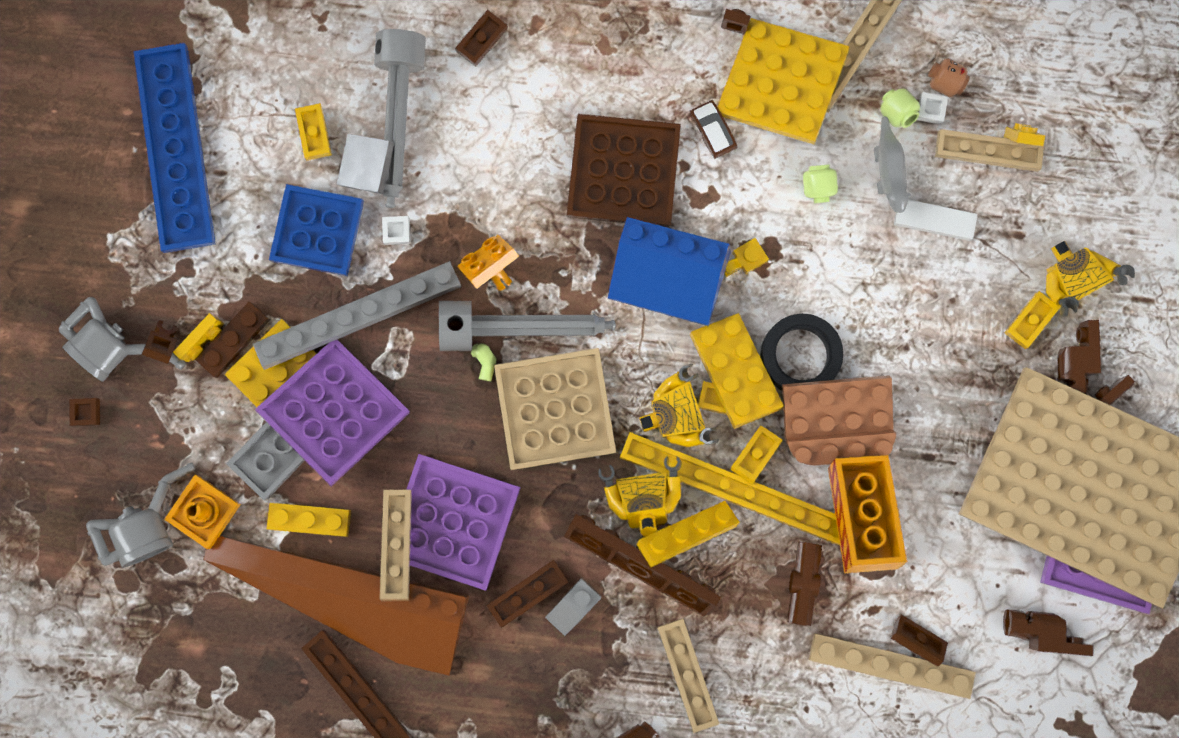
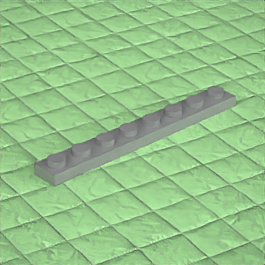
M449 261L255 342L253 346L262 368L266 370L456 290L461 285Z

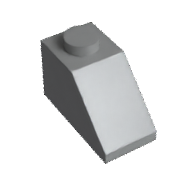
M581 578L545 618L565 636L601 599V595Z

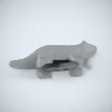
M884 116L881 119L879 146L874 148L875 162H879L881 180L877 183L878 194H886L894 212L901 213L905 211L908 198L911 196L910 193L906 192L905 155L901 143L896 139L891 130L887 116Z

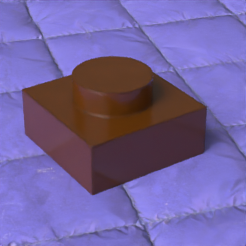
M726 9L721 28L745 34L751 16L740 9Z
M69 399L70 426L100 425V399Z

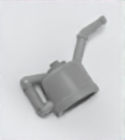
M88 297L84 302L80 303L81 305L65 321L61 322L59 332L68 340L63 349L84 369L103 382L127 355H141L145 344L127 345L123 341L125 337L121 334L124 329L117 323H114L112 326L106 322L97 300L94 297ZM88 312H90L93 319L89 320L81 328V330L78 333H76L73 330V328ZM172 353L169 362L181 370L185 367L186 363Z
M188 463L186 466L165 475L158 481L159 485L148 509L142 511L141 508L134 509L131 506L122 510L124 514L119 516L118 519H98L87 522V534L91 537L98 554V560L103 565L107 566L119 561L121 567L125 568L158 555L173 546L172 540L168 536L159 515V510L168 489L172 486L171 484L195 470L193 463ZM109 530L115 551H108L100 531Z

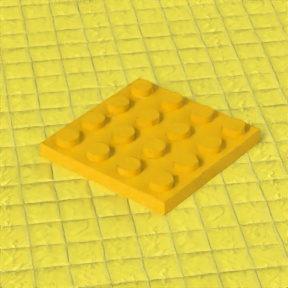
M750 18L747 31L744 34L717 107L725 118L815 145L850 46Z

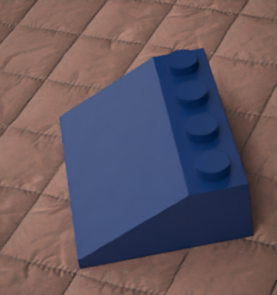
M627 217L619 241L608 299L709 327L731 254L730 245Z

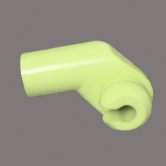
M483 343L475 344L472 346L471 355L476 357L482 364L479 379L492 382L496 357L487 345Z

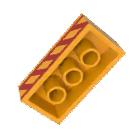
M889 456L834 459L828 467L844 573L899 569L907 562Z

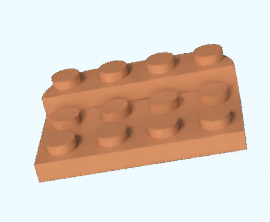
M891 376L782 384L785 440L798 462L807 465L831 464L837 458L889 455L892 452L896 432L893 430Z

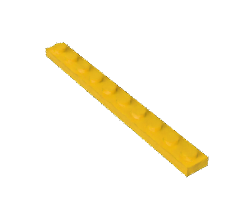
M629 433L620 455L621 459L656 473L667 472V476H669V470L664 465V459L668 456L669 467L673 468L677 465L678 456L682 462L680 470L677 471L681 483L840 546L834 513L754 482L751 484L739 475L634 433Z

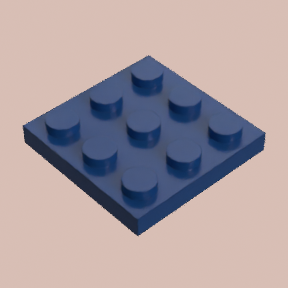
M286 184L269 260L275 263L348 277L364 200Z

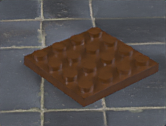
M577 114L567 217L625 223L628 217L670 228L681 124Z

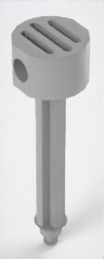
M383 29L376 32L374 65L388 71L384 140L394 142L383 196L387 197V204H385L387 208L396 207L395 198L399 197V192L403 188L409 73L424 70L425 36L402 29Z
M439 301L440 351H472V336L594 337L598 333H604L605 329L615 330L616 327L614 320L605 321L604 317H598L594 313L593 315H472L471 301ZM453 321H459L463 325L459 331H452L448 326Z

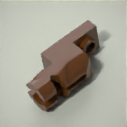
M1087 320L1079 323V327L1076 330V340L1080 343V346L1061 348L1057 355V380L1063 381L1067 386L1086 395L1089 379H1086V376L1101 373L1099 320Z
M1005 610L1003 616L1004 634L1029 641V649L1039 652L1093 656L1094 645L1084 643V638L1066 636V620L1060 616L1045 612L1028 611L1024 613L1019 610Z

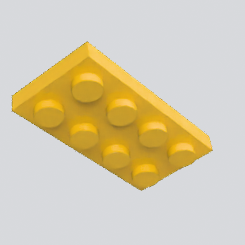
M739 313L709 324V327L704 326L691 331L690 337L734 429L783 409L784 405Z

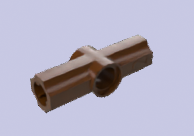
M798 541L795 567L791 572L789 580V593L791 596L787 615L788 623L804 626L812 625L814 602L820 590L821 576L819 565L822 545Z

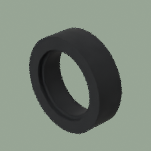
M794 314L781 319L770 329L762 342L760 358L774 386L783 391L782 384L834 380L843 363V345L837 331L826 320L812 314ZM793 330H807L821 339L826 349L827 358L825 366L818 376L808 380H798L783 372L777 362L776 348L784 334Z

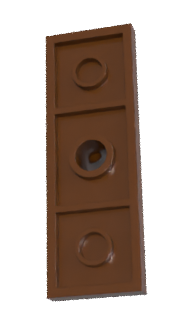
M577 514L574 516L564 536L565 538L704 617L717 606L721 596L716 594V590L713 587L704 583L700 585L691 580L692 577L687 572L682 570L676 571L662 562L651 567L638 546L633 547L619 539L620 536L613 530H604L596 526V522L588 516H579ZM666 522L665 524L656 525L657 531L670 526V524Z

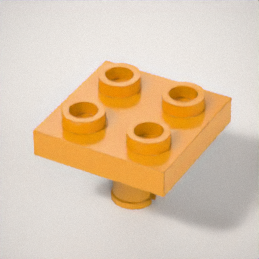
M497 235L485 240L482 247L475 253L472 252L463 257L457 267L476 289L491 279L500 291L506 289L500 279L507 286L512 282L503 268L517 259L519 255L501 236Z
M194 475L164 520L206 549H211L241 504L201 476Z

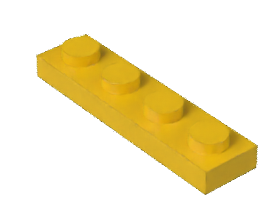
M723 501L639 539L636 545L649 565L653 567L736 528L740 521L727 502Z

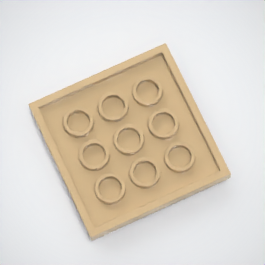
M599 348L494 365L510 470L616 453Z

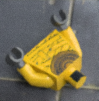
M1063 241L1051 248L1058 263L1046 269V295L1058 307H1061L1060 314L1062 316H1068V308L1077 313L1078 300L1115 280L1113 278L1117 276L1120 285H1126L1128 279L1124 275L1135 278V270L1130 265L1121 266L1086 247L1073 254L1067 243Z
M693 364L682 366L679 372L665 379L654 392V400L650 403L653 413L639 417L643 432L659 428L662 438H667L670 443L684 447L698 446L704 443L716 444L719 440H711L709 434L717 429L705 427L690 383L691 380L698 377V373L693 376L688 374L687 370Z
M666 456L664 459V465L669 470V476H667V472L616 479V484H614V468L609 465L612 474L608 478L602 476L601 469L599 468V478L606 484L604 491L609 508L621 520H627L630 528H640L643 536L657 532L656 525L665 524L668 521V514L674 511L681 499V481L677 471L680 470L682 462L678 456L677 465L673 468L669 467V457Z

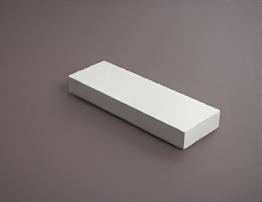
M908 199L905 211L896 213L894 225L971 241L974 237L978 214Z

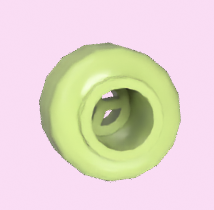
M901 88L896 91L892 89L882 98L881 113L883 116H887L892 126L906 128L918 119L920 104L907 89Z
M830 164L809 166V170L803 174L804 195L808 198H813L814 203L830 202L829 197L838 193L836 170L830 168Z

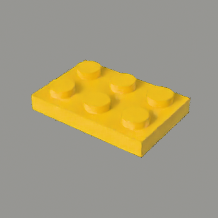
M281 319L260 340L291 327ZM253 346L224 375L258 407L317 353L311 350L264 370Z

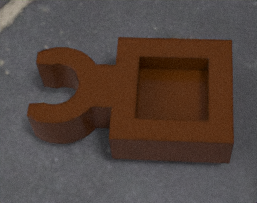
M159 320L155 330L150 331L142 355L168 364L177 339H174L177 326L173 325L171 330H165L162 327L163 321Z

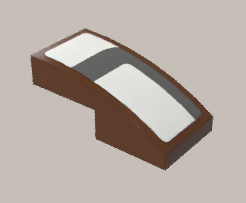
M713 100L690 110V116L701 132L703 142L714 159L738 148L724 117Z

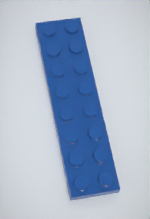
M185 43L133 51L161 252L168 253L215 245L188 46Z

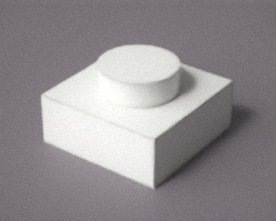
M922 92L919 99L920 115L917 120L942 125L945 119L948 97Z
M409 216L382 217L384 245L411 244Z

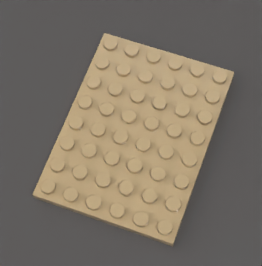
M1023 368L959 515L1156 607L1163 608L1179 573V437L1032 369Z

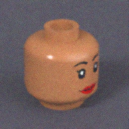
M950 58L944 59L940 64L935 62L928 74V77L932 78L930 82L931 88L947 97H953L956 94L960 95L970 79V76L967 75V67Z

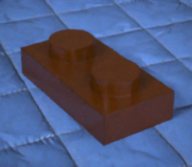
M487 9L455 47V50L476 67L506 32L508 25Z
M902 614L895 620L890 639L937 667L944 662L948 646L947 641Z

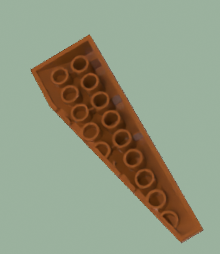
M219 536L212 548L205 550L204 561L399 664L450 676L469 595L409 581V600L381 601V574L224 536Z

